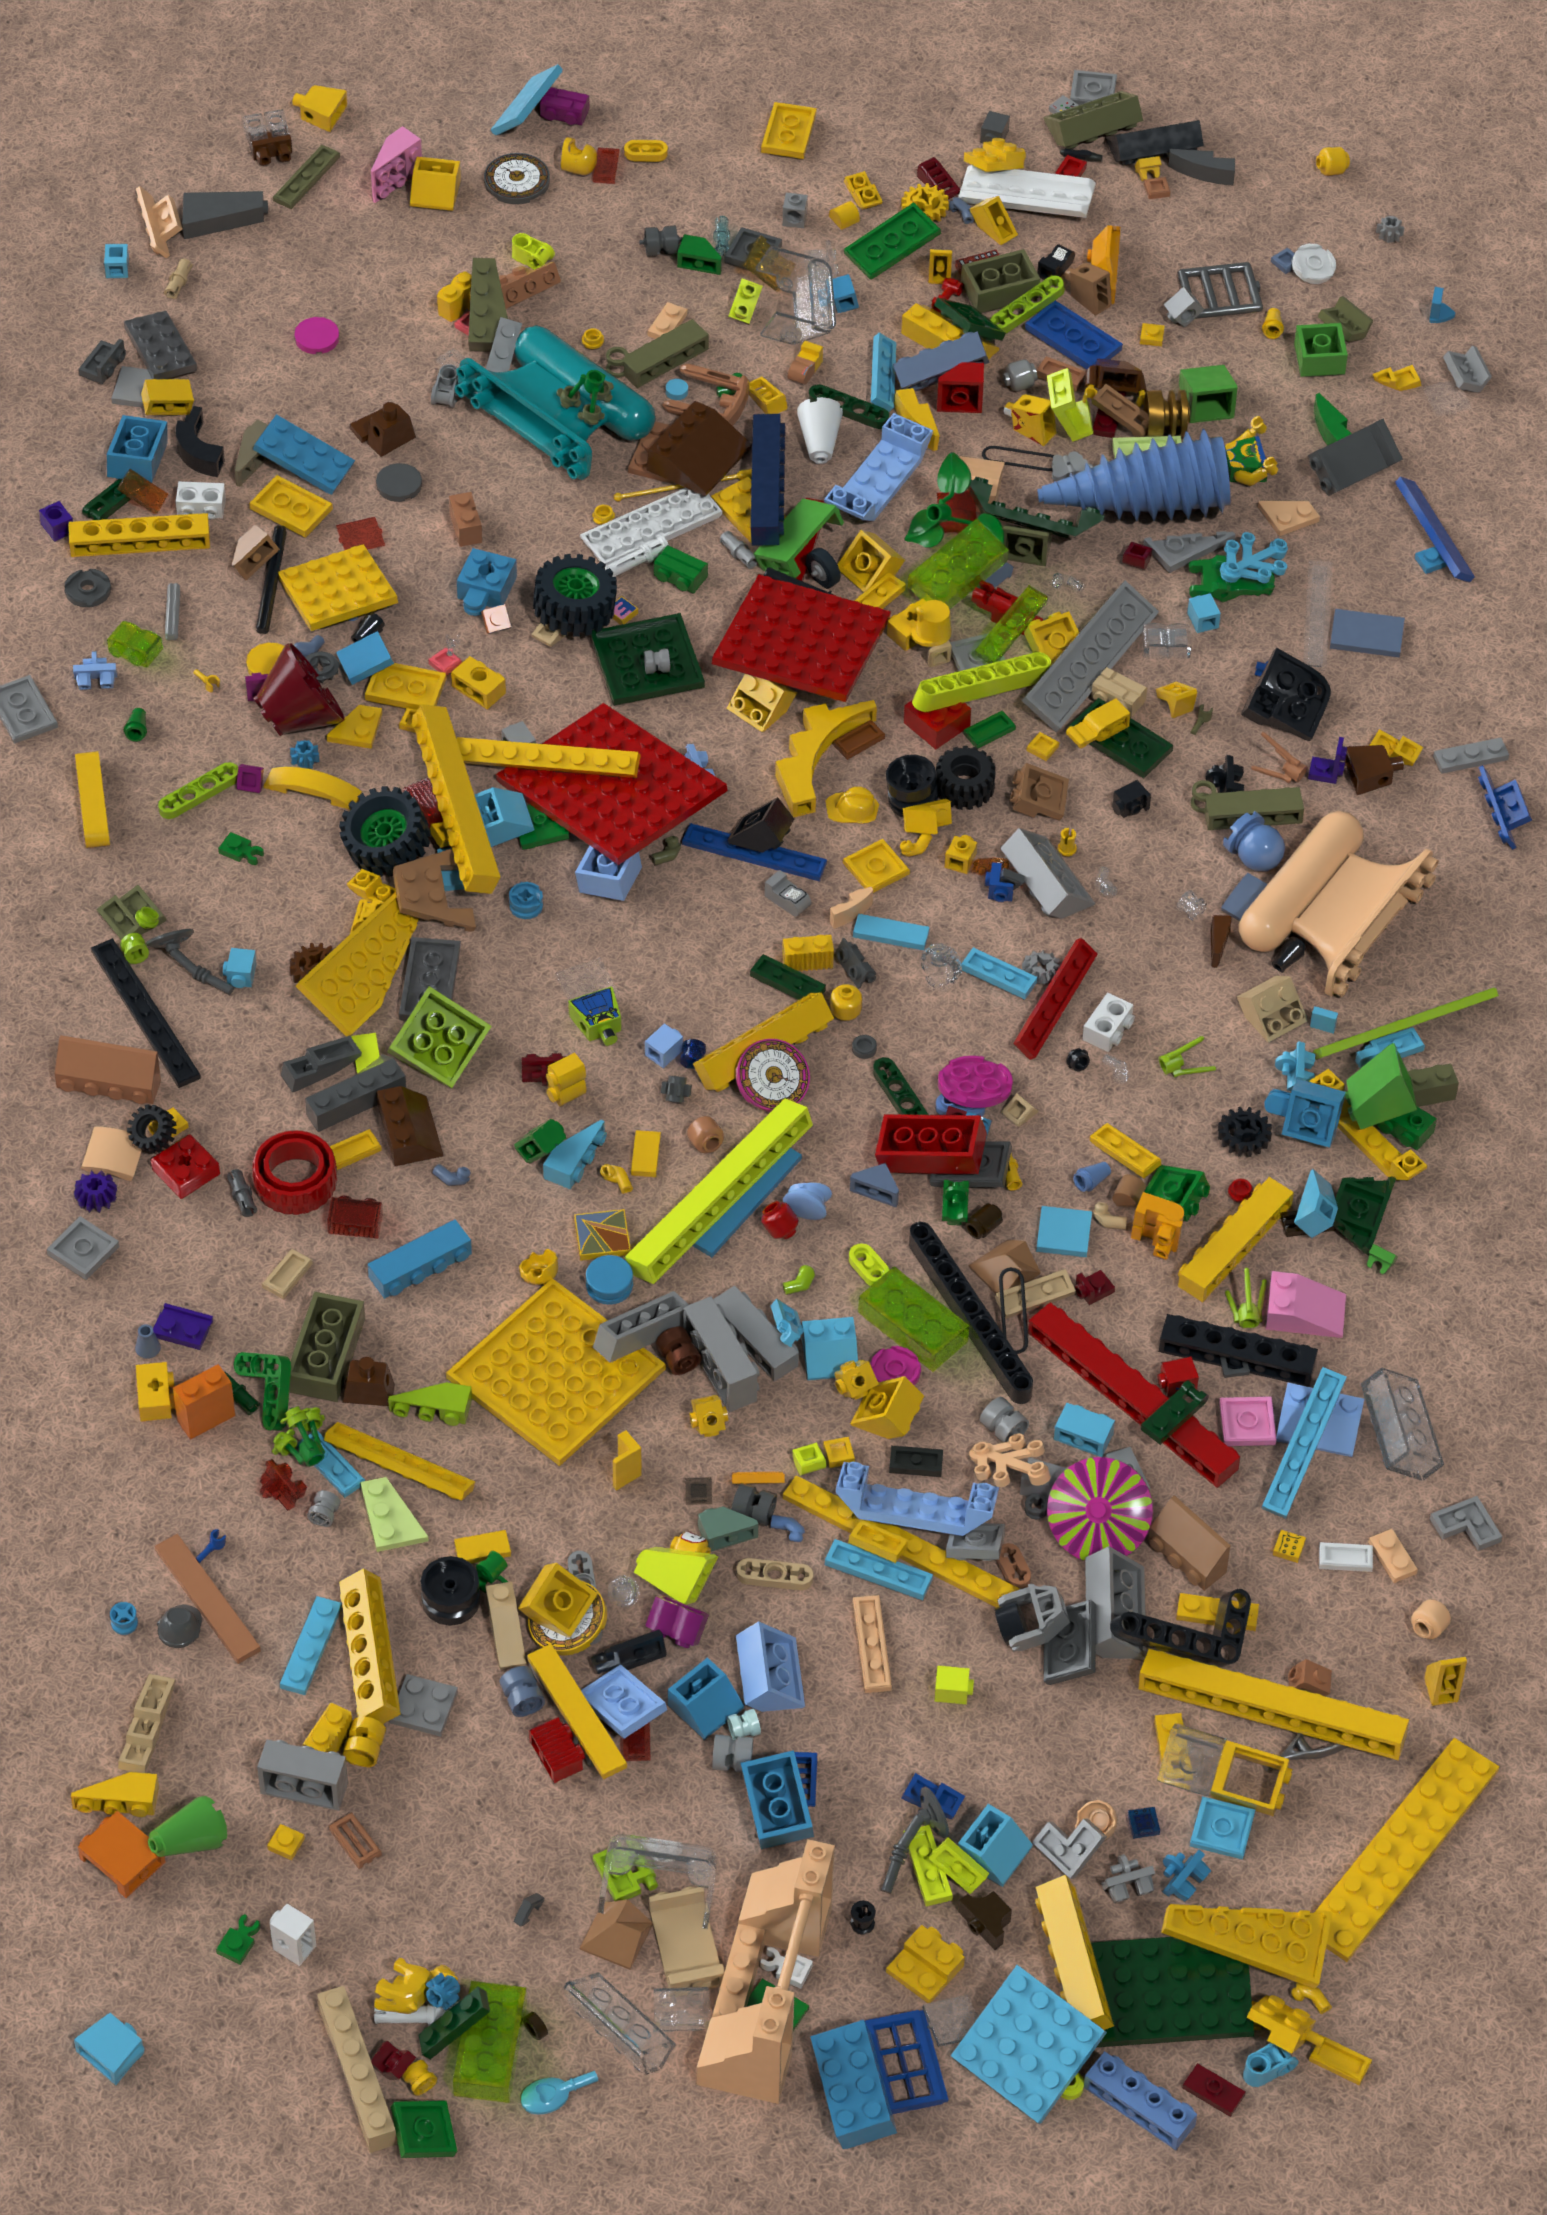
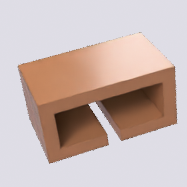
M472 492L449 496L450 517L459 546L482 543V525Z

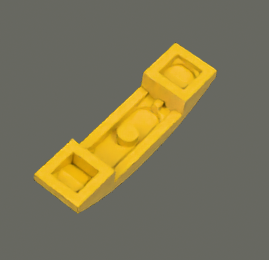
M300 767L272 768L263 786L266 789L285 794L290 789L330 799L331 805L349 810V803L351 801L357 803L359 800L358 795L362 794L360 789L342 779L320 771Z

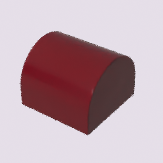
M1131 542L1123 554L1122 563L1146 570L1153 548Z

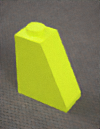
M653 1547L645 1549L639 1554L634 1573L675 1600L688 1605L697 1601L718 1556L709 1553Z

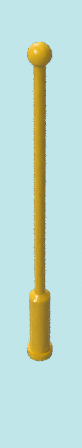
M752 469L724 476L721 481L737 478L742 480L746 477L752 478ZM676 484L625 494L615 493L614 500L619 502L623 498L685 487Z

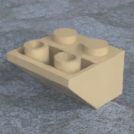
M1274 976L1237 996L1245 1018L1267 1042L1308 1021L1290 976Z

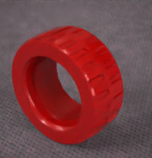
M298 1130L278 1133L262 1143L254 1155L252 1173L256 1194H258L259 1199L267 1207L276 1212L287 1215L310 1213L327 1203L336 1189L337 1165L333 1150L326 1141L315 1134ZM289 1160H305L317 1167L316 1172L302 1182L290 1183L281 1181L272 1174L275 1167Z

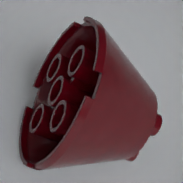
M292 643L284 646L258 694L253 697L257 705L261 709L264 708L260 711L268 723L271 721L274 723L273 727L280 736L285 733L343 722L345 716L328 687L322 688L316 679L319 674Z

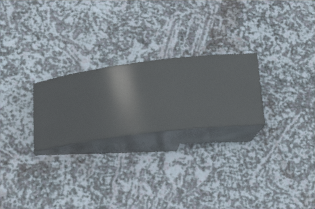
M1170 149L1168 167L1205 182L1231 186L1234 184L1235 158L1213 157L1214 151Z
M351 1036L306 1049L305 1056L283 1062L281 1077L293 1093L334 1075L358 1059L362 1052Z

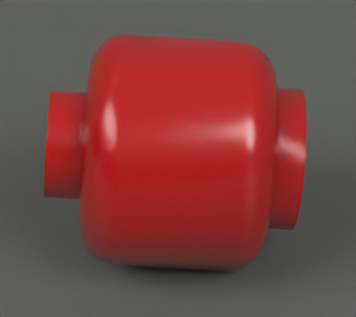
M774 1201L763 1209L761 1223L774 1239H789L796 1233L799 1219L786 1202Z

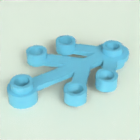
M1244 532L1240 539L1242 560L1236 563V554L1240 545L1235 540H1228L1224 547L1226 562L1222 563L1220 567L1222 579L1234 583L1243 577L1258 580L1261 583H1268L1272 573L1284 575L1287 564L1281 559L1287 553V543L1283 539L1277 538L1270 543L1268 548L1252 555L1255 536L1252 533ZM1270 557L1277 559L1274 564L1261 562ZM1247 568L1257 569L1258 572L1247 570Z

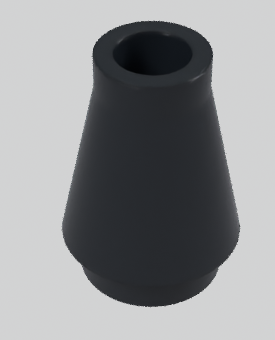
M373 612L365 615L359 627L351 636L352 641L355 643L377 631L381 633L385 626L384 621Z
M1296 937L1286 939L1275 960L1272 962V966L1283 973L1289 966L1304 956L1305 944Z

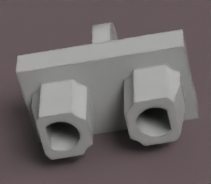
M1125 1854L1119 1855L1118 1864L1110 1866L1112 1874L1121 1872V1875L1105 1879V1882L1101 1883L1103 1890L1109 1891L1114 1903L1130 1898L1126 1887L1130 1883L1135 1884L1138 1896L1152 1893L1154 1891L1152 1876L1155 1874L1153 1866L1131 1872V1869L1139 1867L1137 1859L1128 1861Z

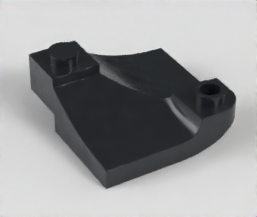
M1276 648L1272 652L1255 688L1249 695L1241 715L1258 725L1272 726L1306 741H1311L1331 696L1330 685L1326 678L1317 670Z

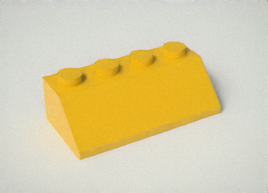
M915 303L902 315L901 334L925 348H936L944 341H954L961 338L965 333H963V328L952 324L953 320L944 317L941 313L925 305ZM980 337L989 360L999 351V347Z

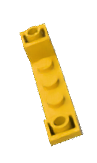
M1330 1069L1325 1070L1309 1081L1344 1091L1345 1084ZM1344 1098L1338 1128L1387 1177L1408 1181L1427 1169V1164L1411 1149L1401 1154L1374 1126L1360 1129L1357 1121L1352 1122L1348 1112V1107H1351V1105L1349 1106Z

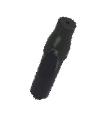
M1065 148L1060 151L1063 157L1069 155L1090 162H1102L1103 155L1083 149Z

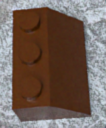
M403 1086L378 1090V1110L394 1167L443 1157V1151L427 1096Z

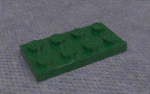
M1098 698L1069 727L1082 722L1088 713L1106 704V702ZM1130 718L1128 728L1104 741L1095 740L1089 743L1142 778H1145L1173 751V744Z

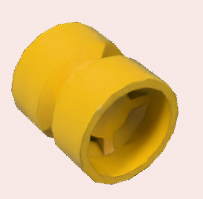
M370 1717L354 1718L349 1730V1738L343 1751L346 1761L352 1765L367 1768L375 1766L380 1754V1746L386 1733L384 1724Z

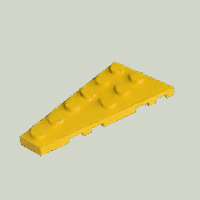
M1170 1904L1166 1908L1161 1933L1315 1989L1320 1983L1333 1912L1310 1913L1308 1910L1285 1912L1283 1909L1244 1907L1238 1910L1223 1906L1203 1908L1202 1905Z

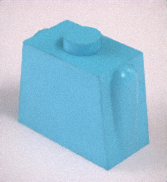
M112 2013L107 2014L74 2039L76 2052L115 2085L118 2084L132 2065L143 2056L145 2051L142 2039L137 2036L136 2030L127 2022L123 2024Z

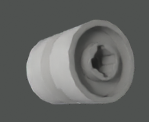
M998 1397L991 1401L980 1416V1422L990 1431H995L996 1437L1003 1443L1008 1442L1010 1436L1020 1433L1024 1435L1029 1426V1420L1019 1411H1014V1407L1004 1397Z
M715 1735L712 1770L728 1771L730 1767H733L735 1772H742L741 1763L752 1760L753 1738L738 1736L736 1740H732L731 1736Z

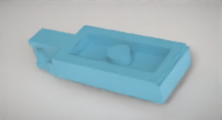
M1414 1027L1370 1041L1369 1045L1364 1047V1050L1356 1053L1355 1062L1359 1068H1362L1392 1043H1395L1401 1058L1424 1051L1425 1045Z
M775 1299L771 1309L777 1325L776 1328L782 1334L780 1340L789 1347H792L794 1341H798L804 1332L798 1312L780 1300Z

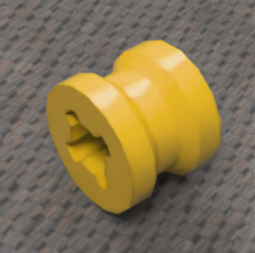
M424 2060L412 2063L402 2075V2079L406 2083H410L411 2091L416 2096H420L432 2089L437 2082L436 2075L428 2071V2064Z

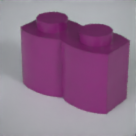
M658 1595L655 1597L645 1626L652 1629L651 1632L660 1629L663 1638H666V1635L675 1639V1644L684 1648H690V1645L695 1646L699 1644L709 1614L670 1597Z

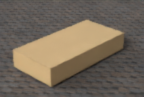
M291 1249L262 1283V1288L284 1299L313 1265V1260Z

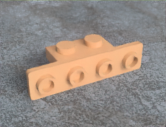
M139 186L136 188L138 194L137 201L142 208L141 215L147 225L146 232L151 239L150 246L156 254L160 253L165 258H168L170 254L166 241L183 229L175 201L170 195H167L155 204L153 196Z

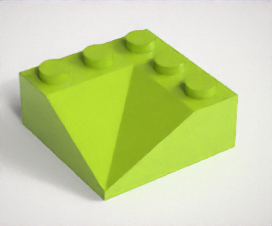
M429 986L390 1045L387 1053L452 1089L492 1026Z

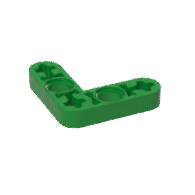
M238 1353L234 1359V1370L238 1375L265 1378L263 1426L266 1430L270 1431L283 1430L286 1423L281 1424L280 1421L287 1417L285 1413L288 1411L291 1377L290 1359L284 1355ZM262 1360L264 1361L263 1371H261ZM246 1362H250V1367H246ZM275 1364L279 1365L278 1369H274ZM276 1388H278V1397H277V1399H276V1397H275Z

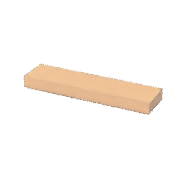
M879 1595L853 1597L865 1693L892 1691Z

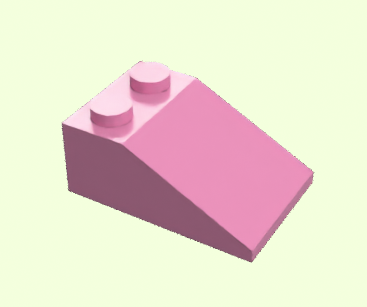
M1272 1271L1266 1330L1343 1338L1346 1294L1299 1274Z

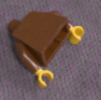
M1100 358L1097 359L1096 364L1087 368L1083 403L1086 402L1087 398L1093 400L1098 393L1095 388L1102 389L1107 384L1116 391L1138 394L1139 397L1135 405L1139 408L1142 404L1144 405L1147 388L1144 374L1139 368L1126 361Z

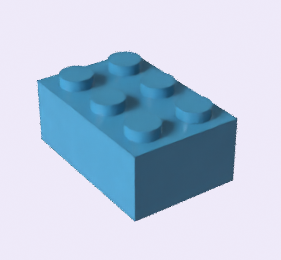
M122 415L107 452V477L152 483L168 444L167 421Z
M794 1750L741 1763L760 1848L766 1849L814 1837Z

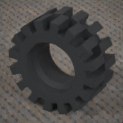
M145 1105V1109L139 1107L137 1109L139 1114L134 1112L131 1115L134 1117V1120L128 1121V1124L132 1126V1128H127V1132L131 1134L128 1136L129 1140L133 1141L132 1144L146 1152H162V1147L167 1149L170 1146L167 1142H173L175 1139L171 1137L172 1134L177 1132L176 1129L172 1128L177 1126L176 1121L172 1120L174 1117L156 1105ZM153 1120H157L158 1129L152 1137L147 1138V1126Z

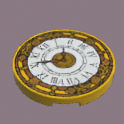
M582 1581L598 1594L570 1638L545 1628L528 1617L529 1631L541 1648L552 1644L558 1655L566 1656L579 1653L591 1646L590 1643L599 1635L601 1630H604L607 1622L606 1603L595 1587Z

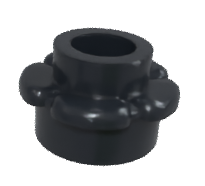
M1081 1048L1072 1050L1066 1059L1068 1067L1073 1068L1077 1072L1086 1069L1090 1063L1088 1052Z

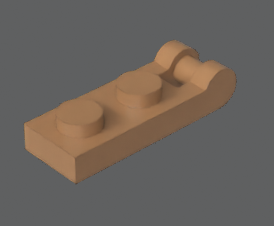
M1105 384L1093 398L1092 404L1130 430L1134 437H1145L1149 429V414ZM1138 419L1141 421V424H1138L1135 420Z

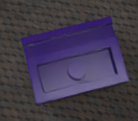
M165 1303L164 1309L160 1312L153 1327V1331L157 1339L201 1350L209 1328L213 1323V1316Z

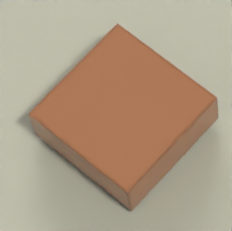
M1166 177L1144 180V186L1149 199L1170 197L1171 191Z

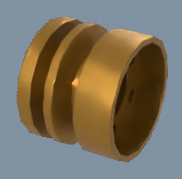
M1162 390L1146 391L1144 411L1149 414V429L1147 430L1146 437L1163 436L1164 427H1168V432L1171 436H1175L1176 427H1178L1179 436L1184 437L1190 421V407L1186 391L1178 390L1177 400L1174 390H1169L1167 400H1164Z

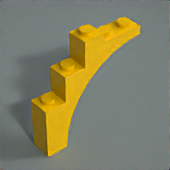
M874 700L859 702L832 710L828 709L826 703L803 709V724L806 731L797 732L789 736V750L792 757L778 760L775 765V776L793 818L816 812V796L812 785V778L821 756L837 738L869 720L876 721L877 706Z

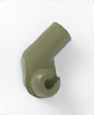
M668 837L664 851L651 854L655 866L676 859L681 849L678 837Z

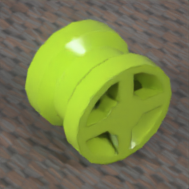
M130 933L124 936L120 947L124 952L126 960L131 964L145 961L148 958L149 949L142 935Z

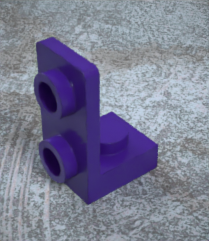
M1339 737L1335 760L1312 756L1309 780L1336 784L1338 776H1343L1345 762H1341V760L1345 761L1347 747L1343 746L1344 737Z

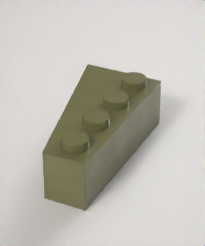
M473 258L468 336L469 351L491 352L500 317L506 319L508 317L495 258Z

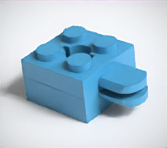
M472 548L457 579V599L463 600L464 611L467 614L478 616L482 614L481 611L486 606L493 608L504 605L517 578L516 559Z
M1297 1079L1291 1093L1272 1089L1264 1102V1107L1269 1113L1285 1117L1282 1135L1330 1148L1337 1132L1346 1092Z

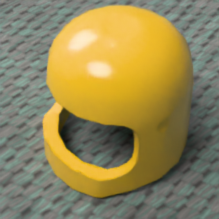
M566 137L562 148L561 169L579 175H589L597 163L595 148L586 144L584 149L580 150L575 145V139Z

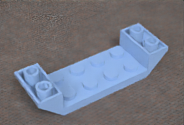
M893 413L882 426V440L843 488L838 485L833 487L825 497L824 503L833 504L838 509L862 520L875 521L921 463L933 430Z
M843 1462L836 1486V1493L858 1519L960 1536L966 1535L992 1518L999 1492V1487L992 1486L991 1484L973 1483L968 1501L960 1497L938 1496L931 1492L919 1493L906 1488L895 1489L881 1484L870 1485L867 1484L869 1466L862 1465L859 1462Z

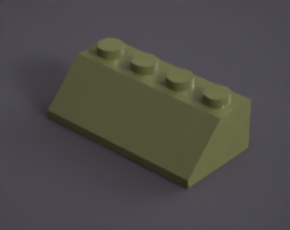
M1124 91L1043 117L1057 145L1067 149L1077 147L1078 143L1082 141H1095L1098 139L1097 136L1103 134L1105 136L1116 134L1117 129L1123 127L1124 129L1134 128L1138 122L1143 121L1138 96Z

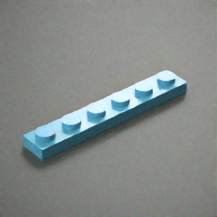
M1322 1367L1263 1502V1510L1285 1519L1287 1518L1346 1382V1376Z

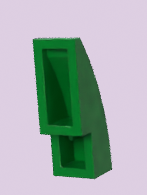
M1317 393L1314 403L1315 420L1318 430L1328 446L1352 433L1347 430L1348 419L1326 398Z

